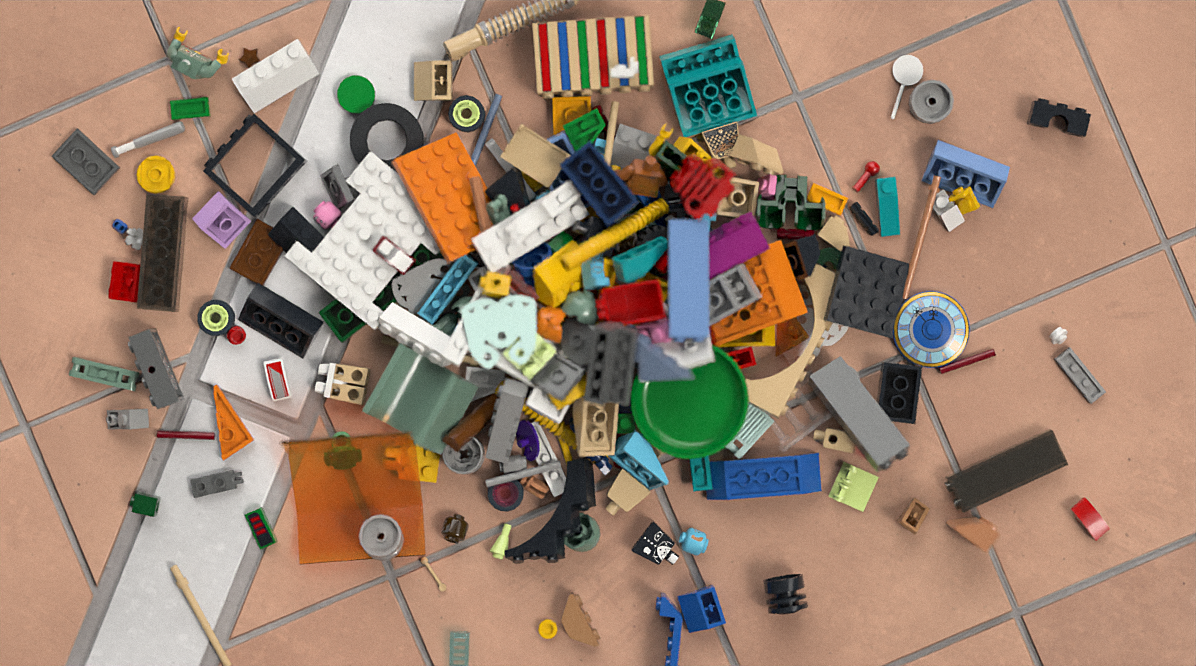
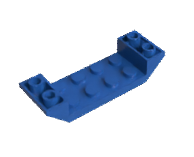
M819 453L710 461L713 489L706 490L707 500H731L807 494L822 491Z
M661 593V597H657L656 611H659L660 616L674 617L670 618L669 631L672 632V637H668L667 651H670V656H666L665 666H678L683 617L665 593Z

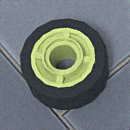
M468 95L460 96L449 107V120L459 131L473 132L483 124L485 110L481 102L475 97ZM470 109L472 116L469 119L462 118L463 110Z
M211 300L200 307L197 314V322L206 334L221 336L233 327L235 313L227 302ZM216 312L221 316L219 323L212 321V315Z

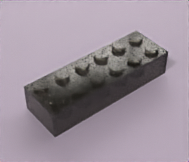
M146 193L137 309L179 312L188 197Z

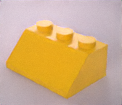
M572 240L533 269L537 300L553 308L564 302L571 292L578 291L584 286L581 265L568 272L560 264V257L579 247L576 241Z

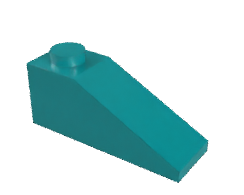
M896 177L875 179L881 237L900 235Z
M658 237L612 258L617 279L625 284H631L636 282V279L643 277L668 249V239Z

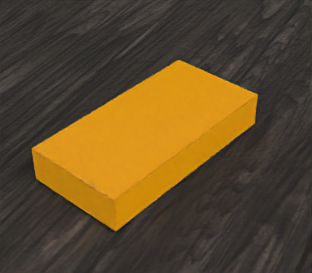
M813 183L807 195V202L819 203L821 198L824 197L826 203L825 210L841 216L848 198Z

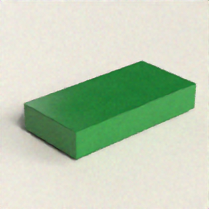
M209 97L170 101L172 120L211 117Z

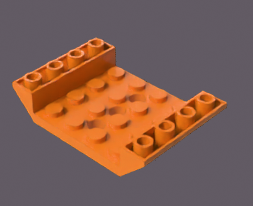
M781 240L768 244L770 249L743 262L762 298L712 325V332L714 329L716 342L718 341V343L713 344L712 341V345L717 347L808 313ZM743 309L750 312V318L747 321L740 318V312Z

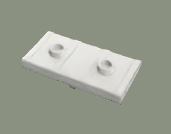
M710 333L709 337L704 339V342H692V339H685V342H673L672 339L670 342L653 343L663 348L666 355L674 357L680 366L688 369L714 361ZM636 363V365H637V371H638V378H639V380H640L639 363Z

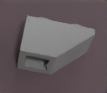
M148 409L107 410L106 422L108 429L149 428Z

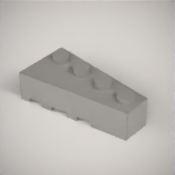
M506 378L504 386H499L497 396L500 399H496L494 410H497V412H493L491 423L494 425H490L488 436L490 441L485 458L508 464L528 384Z

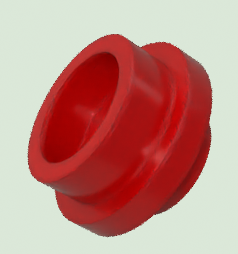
M233 326L227 332L228 341L234 345L243 343L246 338V332L240 326Z

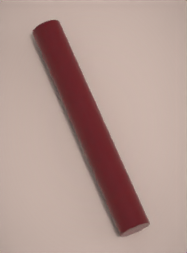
M990 349L941 366L939 371L941 374L991 358L996 356L994 349Z
M157 430V438L215 440V432Z

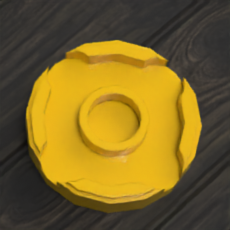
M150 156L138 166L137 181L147 192L154 194L164 193L174 184L176 177L175 168L165 157Z

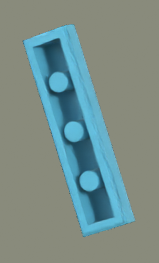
M469 254L457 259L417 314L433 325L476 268L478 261Z

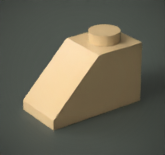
M830 216L816 236L840 253L843 245L850 247L847 227L844 226L845 221L838 216L834 218Z

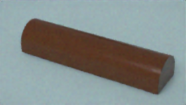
M490 394L443 438L442 442L456 453L459 452L491 422L493 412H497V410H494L496 399H500V397Z

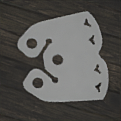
M433 259L406 272L405 275L393 279L392 289L397 302L401 306L408 308V312L411 314H417L432 294L433 288L437 287L441 282L440 279H432L430 276L434 274L444 278L447 272H441V266L447 265L449 271L454 262L447 263L445 259ZM398 283H399L400 285H402V287L400 288V290H398V287H399V286L397 285ZM462 285L460 289L463 290V295H455L436 322L447 313L455 314L457 312L455 309L452 312L450 308L458 299L468 296L470 292L469 285ZM420 315L418 316V318H420L421 320H423V321H425L426 323L430 324L428 321H426V320H425L424 318H422Z

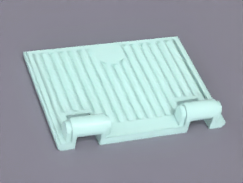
M748 404L745 422L737 436L726 448L740 460L774 423V420L764 411ZM736 439L743 444L740 449L733 443Z

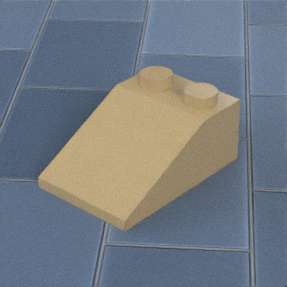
M585 395L576 399L573 404V419L578 455H615L619 404L607 402L604 405L584 401Z

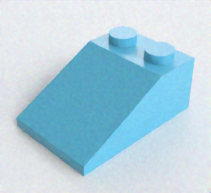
M635 431L618 437L615 443V455L607 456L649 490L665 486L669 483L651 444L645 440L641 433Z

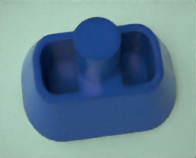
M116 219L112 224V228L120 234H124L128 229L127 224L120 219Z

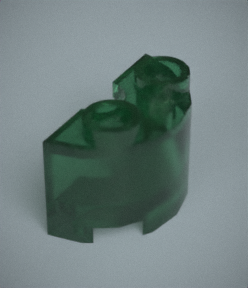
M836 248L820 249L821 253L817 264L824 265L829 261L833 264V269L837 270L841 251Z

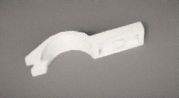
M568 180L539 203L521 214L504 230L510 233L515 240L514 244L517 245L534 229L553 218L579 198L581 194L572 181Z

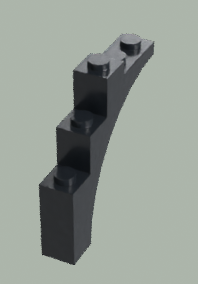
M580 458L567 462L564 492L552 517L531 539L517 547L505 550L506 559L515 564H520L528 559L538 560L541 558L547 561V563H557L558 560L565 558L564 537H572L575 533L581 532L579 511H587L589 508L596 506L594 471L591 461L586 458Z

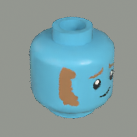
M689 528L686 532L681 533L679 542L683 551L698 556L706 551L709 539L706 538L704 532Z

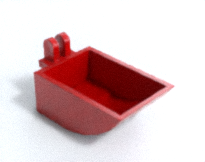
M659 279L602 288V293H599L600 299L596 300L597 315L599 319H604V322L627 325L666 318Z

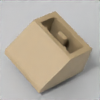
M452 61L414 62V101H452Z
M738 135L731 154L732 157L738 159L737 163L745 166L750 164V169L759 172L763 169V172L769 175H774V173L783 174L777 149L753 138Z

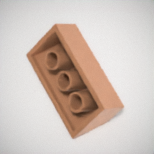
M973 516L951 519L946 522L947 525L985 553L1000 536L997 532L998 527L982 516L979 519Z

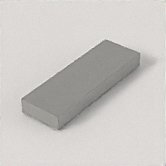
M1070 347L1054 359L1090 404L1106 393Z

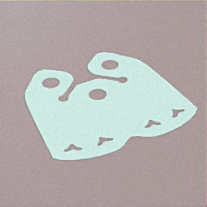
M512 295L506 296L500 302H495L492 299H480L463 307L461 311L469 349L472 356L483 367L491 368L499 360V353L490 346L485 345V340H488L496 348L509 347L518 336L521 340L509 350V357L520 365L527 362L536 346L535 300L526 296ZM514 302L512 307L510 305H507V303ZM522 302L529 303V305L524 307ZM482 305H484V306L490 305V307H488V308L485 310V308L482 307ZM475 307L473 313L468 312V310H472ZM499 332H504L506 334V338L504 340L498 339L497 336ZM518 349L524 350L525 353L523 357H518L516 355V351ZM487 352L492 355L490 361H486L483 358V355Z

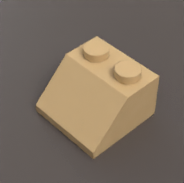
M733 178L731 183L736 187L730 195L721 201L716 214L736 219L740 215L751 211L753 217H755L759 182Z

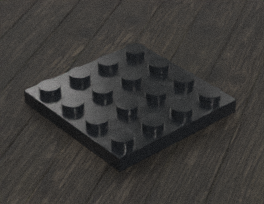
M843 245L824 320L893 338L894 323L902 304L909 263Z

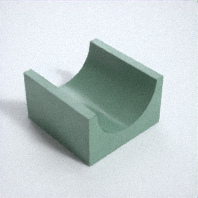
M399 344L362 411L415 440L414 443L418 446L442 454L446 447V444L442 442L443 438L459 424L479 387L448 368L432 363L428 358L416 353L413 349Z

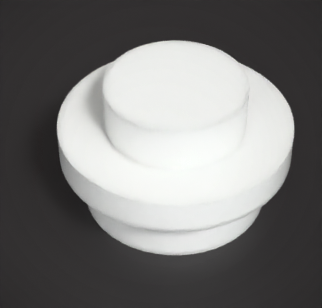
M1061 327L1054 330L1049 336L1052 344L1063 343L1067 339L1068 331Z

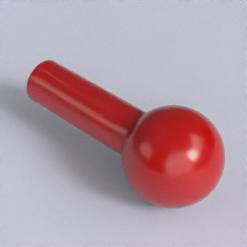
M870 161L865 165L864 174L852 187L855 192L858 193L871 176H876L880 172L879 164L875 161Z

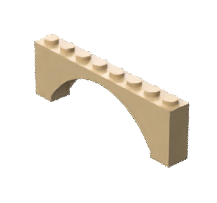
M816 264L812 276L801 279L809 292L814 311L813 332L809 344L797 361L782 372L759 380L750 381L746 378L749 396L748 404L779 419L780 415L784 416L789 408L786 405L789 398H794L798 390L795 388L797 382L803 381L807 373L804 371L806 365L811 366L816 356L813 354L815 348L820 349L825 339L822 337L824 331H829L833 324L832 322L825 321L824 316L835 273Z

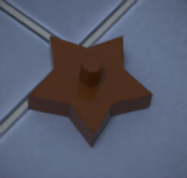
M244 48V55L239 61L245 62L248 68L252 67L254 63H259L260 60L257 57L258 48L254 50Z

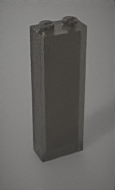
M1048 429L945 476L947 481L944 484L948 492H952L955 497L952 500L957 510L960 509L964 513L1069 464L1053 430Z

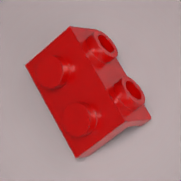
M113 261L108 298L138 303L143 265Z

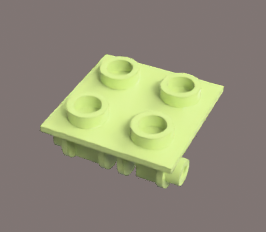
M537 332L535 349L524 364L520 365L509 357V350L521 340L519 336L503 353L529 380L556 353L554 347L547 343ZM523 349L516 351L518 357L524 356L525 352Z
M843 462L828 497L864 512L879 477Z

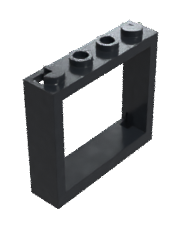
M253 114L252 116L248 115L242 122L244 125L240 130L236 129L230 135L231 140L227 144L223 143L218 148L217 156L214 159L211 157L204 164L206 168L203 172L252 216L257 218L305 165L307 160L260 117ZM256 123L296 160L252 207L217 176L213 170Z

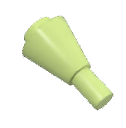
M504 523L501 535H499L490 549V552L493 553L492 557L501 560L505 557V550H508V536L511 525Z

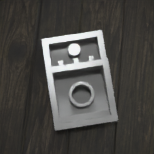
M744 263L709 281V326L762 298Z

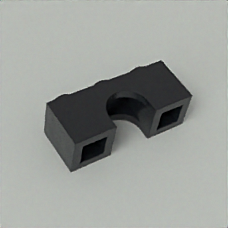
M1038 98V101H1033L1031 104L1027 124L1046 129L1049 127L1053 116H1060L1066 124L1065 134L1083 138L1086 137L1091 114L1086 113L1087 110L1076 107L1075 110L1068 109L1066 104L1057 103L1052 105L1049 104V100Z

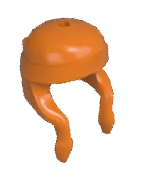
M543 307L536 314V332L543 339L560 343L562 329L559 323L562 322L564 317L569 319L577 317L567 315L558 307Z

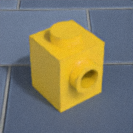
M487 272L484 277H481L479 282L481 295L499 299L508 296L511 277Z

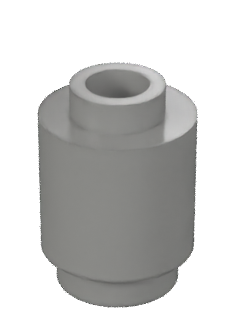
M510 455L508 464L499 462L500 472L504 471V475L527 469L526 456Z

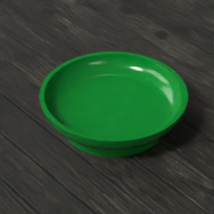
M712 345L713 362L689 368L694 379L641 383L638 373L635 377L631 392V408L635 422L646 440L655 448L668 455L684 459H696L712 455L732 442L745 422L749 403L745 378L736 362L727 353Z

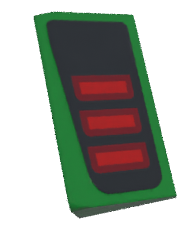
M263 507L245 514L260 549L278 542Z

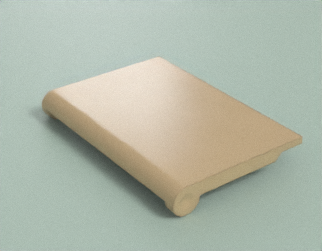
M521 124L500 157L549 188L561 171L560 164L569 158L570 155Z

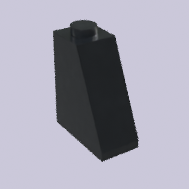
M515 166L484 191L493 202L498 195H504L507 199V207L511 215H513L510 209L511 206L516 204L521 210L530 205L521 170Z

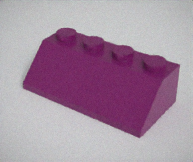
M751 211L708 232L709 280L770 249Z

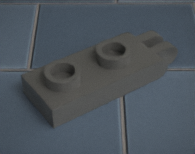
M234 470L190 479L194 498L238 488L237 484L244 483V479L236 480L235 477L242 476V472L234 473Z

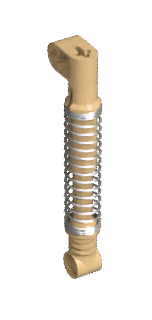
M528 0V7H525L524 3H522L521 7L516 6L517 9L514 10L511 8L510 12L505 10L506 14L502 15L500 13V17L494 16L493 20L488 19L489 22L485 23V21L476 24L475 28L443 42V46L450 61H457L467 56L469 51L482 45L489 46V44H493V41L497 42V38L502 40L503 36L508 37V33L514 34L515 30L519 32L520 28L525 29L526 25L530 27L531 22L536 23V19L541 22L542 17L547 19L548 15L553 16V11L558 14L559 9L564 11V6L569 9L577 5L580 0H540L539 2L533 0L534 4L532 5Z

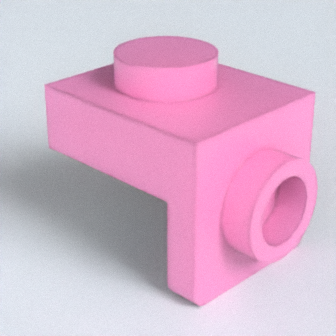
M770 174L758 178L759 189L757 197L761 194L762 199L774 200L777 176Z

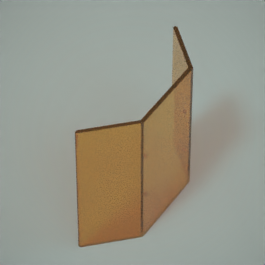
M411 431L281 441L282 447L288 454L295 497L299 565L373 559L367 555L360 544L359 533L364 522L375 515L390 516L398 523L403 532V547L395 557L426 555L420 475L416 444L414 443L415 440Z

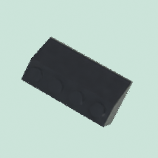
M292 207L268 234L286 253L296 241L312 253L325 238L295 207Z
M257 283L248 295L238 318V321L302 359L306 356L324 323L316 316H313L260 283Z

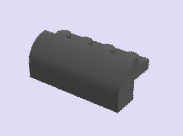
M603 322L593 327L584 401L598 405H604L607 402L624 406L629 404L639 330L624 327V324L615 322Z

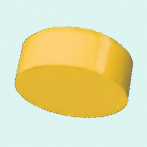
M551 619L543 620L538 627L539 634L545 639L553 638L558 629L557 624Z

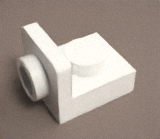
M630 57V68H626V65H615V68H611V78H634V73H638V62H634V57Z

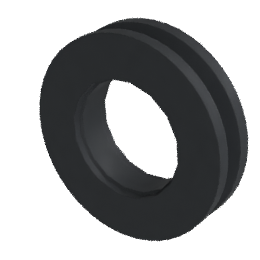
M391 103L376 104L364 110L356 118L350 131V148L358 164L370 152L367 143L368 133L378 122L393 121L399 124L405 131L406 145L402 153L396 158L423 147V131L415 116L407 109ZM381 159L385 164H387L397 173L395 167L392 164V161L394 159Z

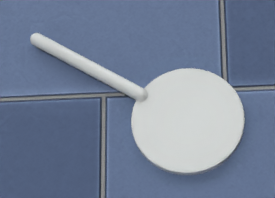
M912 55L899 57L893 65V76L901 84L891 119L895 118L905 85L916 84L923 75L922 63Z

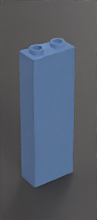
M669 220L668 339H673V342H685V339H692V342H704V339L709 337L708 220Z

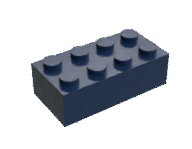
M591 141L587 142L560 164V168L608 228L639 204L636 197Z

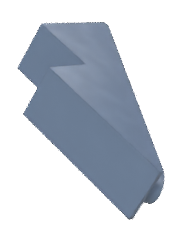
M627 324V326H624L632 329H637L632 324ZM638 333L634 364L639 363L640 381L656 382L694 379L688 368L680 366L674 357L666 355L664 349L651 343V339L648 336Z

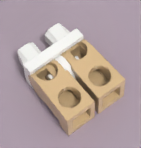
M338 363L319 365L318 374L326 375L327 382L317 381L315 392L323 394L327 398L364 405L367 388L349 385L348 383L367 386L370 368Z

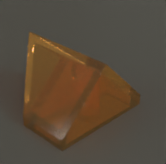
M796 317L777 324L775 357L809 338V335Z

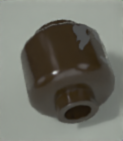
M454 514L453 517L450 516L445 519L441 530L444 540L458 544L459 541L465 539L469 524L464 521L465 517Z

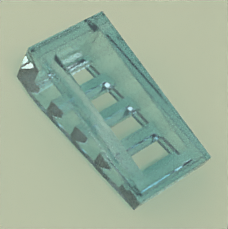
M450 631L449 666H469L470 631ZM454 638H465V642H455ZM454 645L465 646V649H454ZM454 653H465V657L454 656ZM454 660H462V661H465V664H453V663H454Z

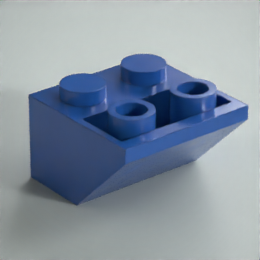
M714 584L677 596L689 633L726 624Z

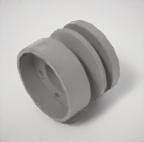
M473 437L457 453L446 445L442 456L444 463L450 470L458 474L467 475L476 472L482 466L485 459V450L482 443ZM462 450L469 451L467 453L469 455L468 459H461L462 454L460 452Z

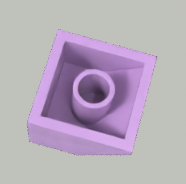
M219 191L192 218L202 231L225 249L251 222L242 211Z

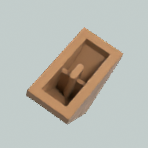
M914 497L897 522L913 534H916L930 508Z

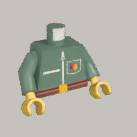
M180 27L176 29L174 39L167 50V57L172 62L171 68L192 79L211 78L221 67V64L228 62L229 53L222 55L223 49L218 50L216 60H213L181 44L185 40L188 31L186 30L185 34H181L179 32Z

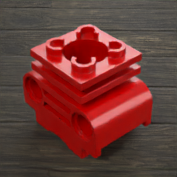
M693 152L692 155H688L684 159L682 168L672 174L670 184L677 192H680V202L685 209L700 221L705 213L712 218L718 210L721 201L731 194L736 187L731 183V180L736 174L719 159L710 158L705 162ZM716 168H719L716 173H713ZM692 199H695L693 203L689 204Z

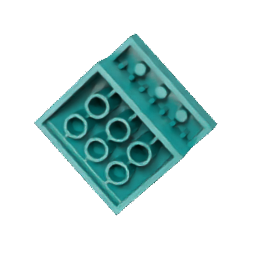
M733 34L659 56L683 137H689L757 116L744 64L739 56Z

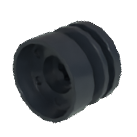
M803 574L782 575L763 580L765 593L774 594L773 598L766 600L767 604H776L768 608L769 614H791L808 607L807 601H798L807 598L806 594L797 593V590L805 587Z

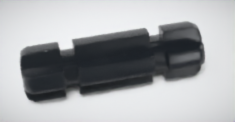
M858 202L853 203L849 209L853 214H856L855 217L862 226L867 228L866 231L869 235H875L879 231L878 227L875 224L873 225V221L861 209L862 207Z

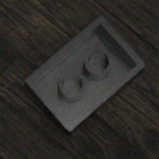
M888 362L881 363L877 403L892 422L915 424L922 373L921 366Z

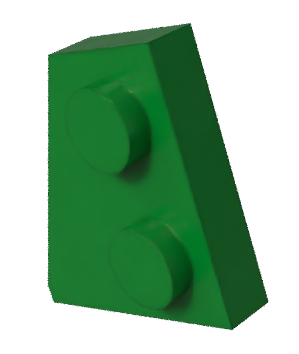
M596 108L563 125V128L575 151H577L589 141L593 144L606 125Z

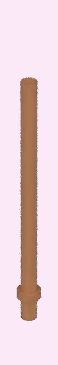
M934 175L931 186L928 187L930 191L909 263L903 299H908L936 194L940 191L938 187L941 177Z

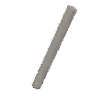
M559 460L485 480L486 485L491 487L561 468V463Z

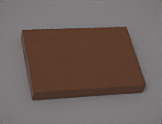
M257 218L229 269L256 284L260 283L264 286L284 251L282 247H279L268 236L273 227Z

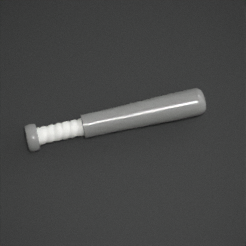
M179 121L136 138L133 142L119 147L113 146L111 147L112 154L117 158L121 153L135 148L139 149L178 135L185 131V126L183 122Z

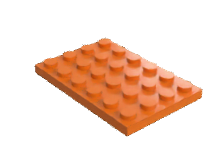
M457 132L392 161L393 166L447 263L476 251L471 239L480 235L481 230L469 179L476 176L480 177L483 191L487 189V186ZM484 192L486 204H488L492 200Z

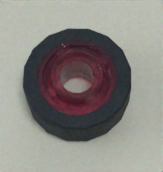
M517 479L489 487L487 496L490 504L495 509L509 512L521 504L524 498V489ZM503 488H508L511 491L509 498L501 496L500 492Z

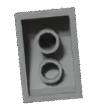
M620 124L613 143L610 165L619 166L623 169L630 165L634 159L645 160L647 156H650L649 148L656 139V135Z

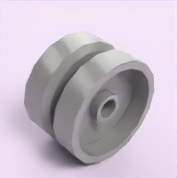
M924 81L914 88L910 94V112L915 119L922 123L933 124L947 117L953 108L954 98L952 91L941 81ZM930 98H933L932 102L935 103L934 105L928 103Z
M375 515L367 519L361 526L359 533L360 544L367 555L375 560L385 561L391 560L399 554L403 547L404 537L401 528L393 518L386 515Z

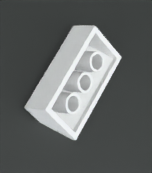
M297 39L235 76L232 80L251 110L256 113L320 73L302 43Z
M393 302L380 316L378 329L384 334L390 335L399 343L405 344L416 353L428 358L434 364H438L441 367L451 364L441 357L451 338L450 336Z

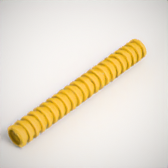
M662 198L657 199L652 204L650 203L648 206L625 218V220L623 219L616 225L611 226V228L579 245V247L574 248V250L560 257L562 268L568 272L585 263L586 260H590L595 255L600 254V252L605 251L632 235V233L637 232V230L664 216V214L669 212L667 202Z
M505 380L501 381L495 389L496 395L498 394L499 386H504ZM525 397L522 408L524 415L528 414L530 419H534V422L538 421L540 426H544V429H549L548 432H553V435H557L558 439H563V442H567L568 446L572 445L574 450L577 449L576 435L569 428L570 426L568 424L565 425L564 421L558 424L543 415H539L525 405L528 400Z

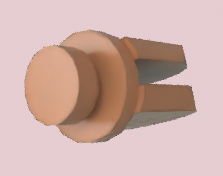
M534 475L530 478H522L520 481L522 485L525 484L524 490L529 491L540 499H543L546 495L545 493L550 489L546 483Z

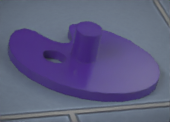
M524 419L518 424L516 433L517 445L519 448L525 446L524 456H526L528 461H533L539 455V438L534 426Z

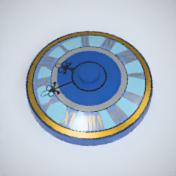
M937 291L917 293L905 300L898 310L893 329L895 345L904 358L915 365L927 368L941 367L954 361L965 349L970 334L969 320L961 304L953 297Z

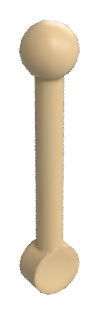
M422 557L421 563L425 564L439 585V590L445 591L446 585L437 577L428 563V558Z

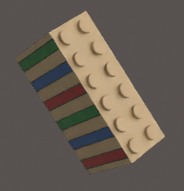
M649 15L533 23L537 92L543 99H552L554 95L560 94L562 97H573L574 93H580L581 96H592V92H600V95H609L611 91L619 90V94L631 93V89H638V92H649L650 88H653ZM630 57H634V62H638V73H634V78H611V68H615V65H626V68H630Z

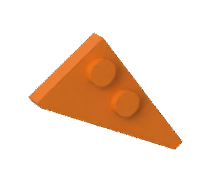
M216 384L213 387V394L216 404L219 442L222 451L221 457L224 461L255 439L219 385Z

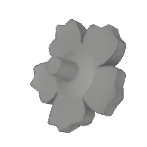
M129 228L126 231L128 236H126L124 242L126 245H131V248L135 251L140 250L141 246L147 244L148 239L143 237L145 236L143 229Z

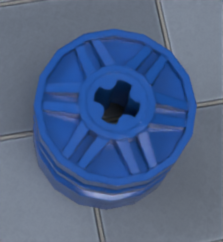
M546 242L541 243L512 261L519 285L527 291L536 292L533 269L552 256L551 248Z

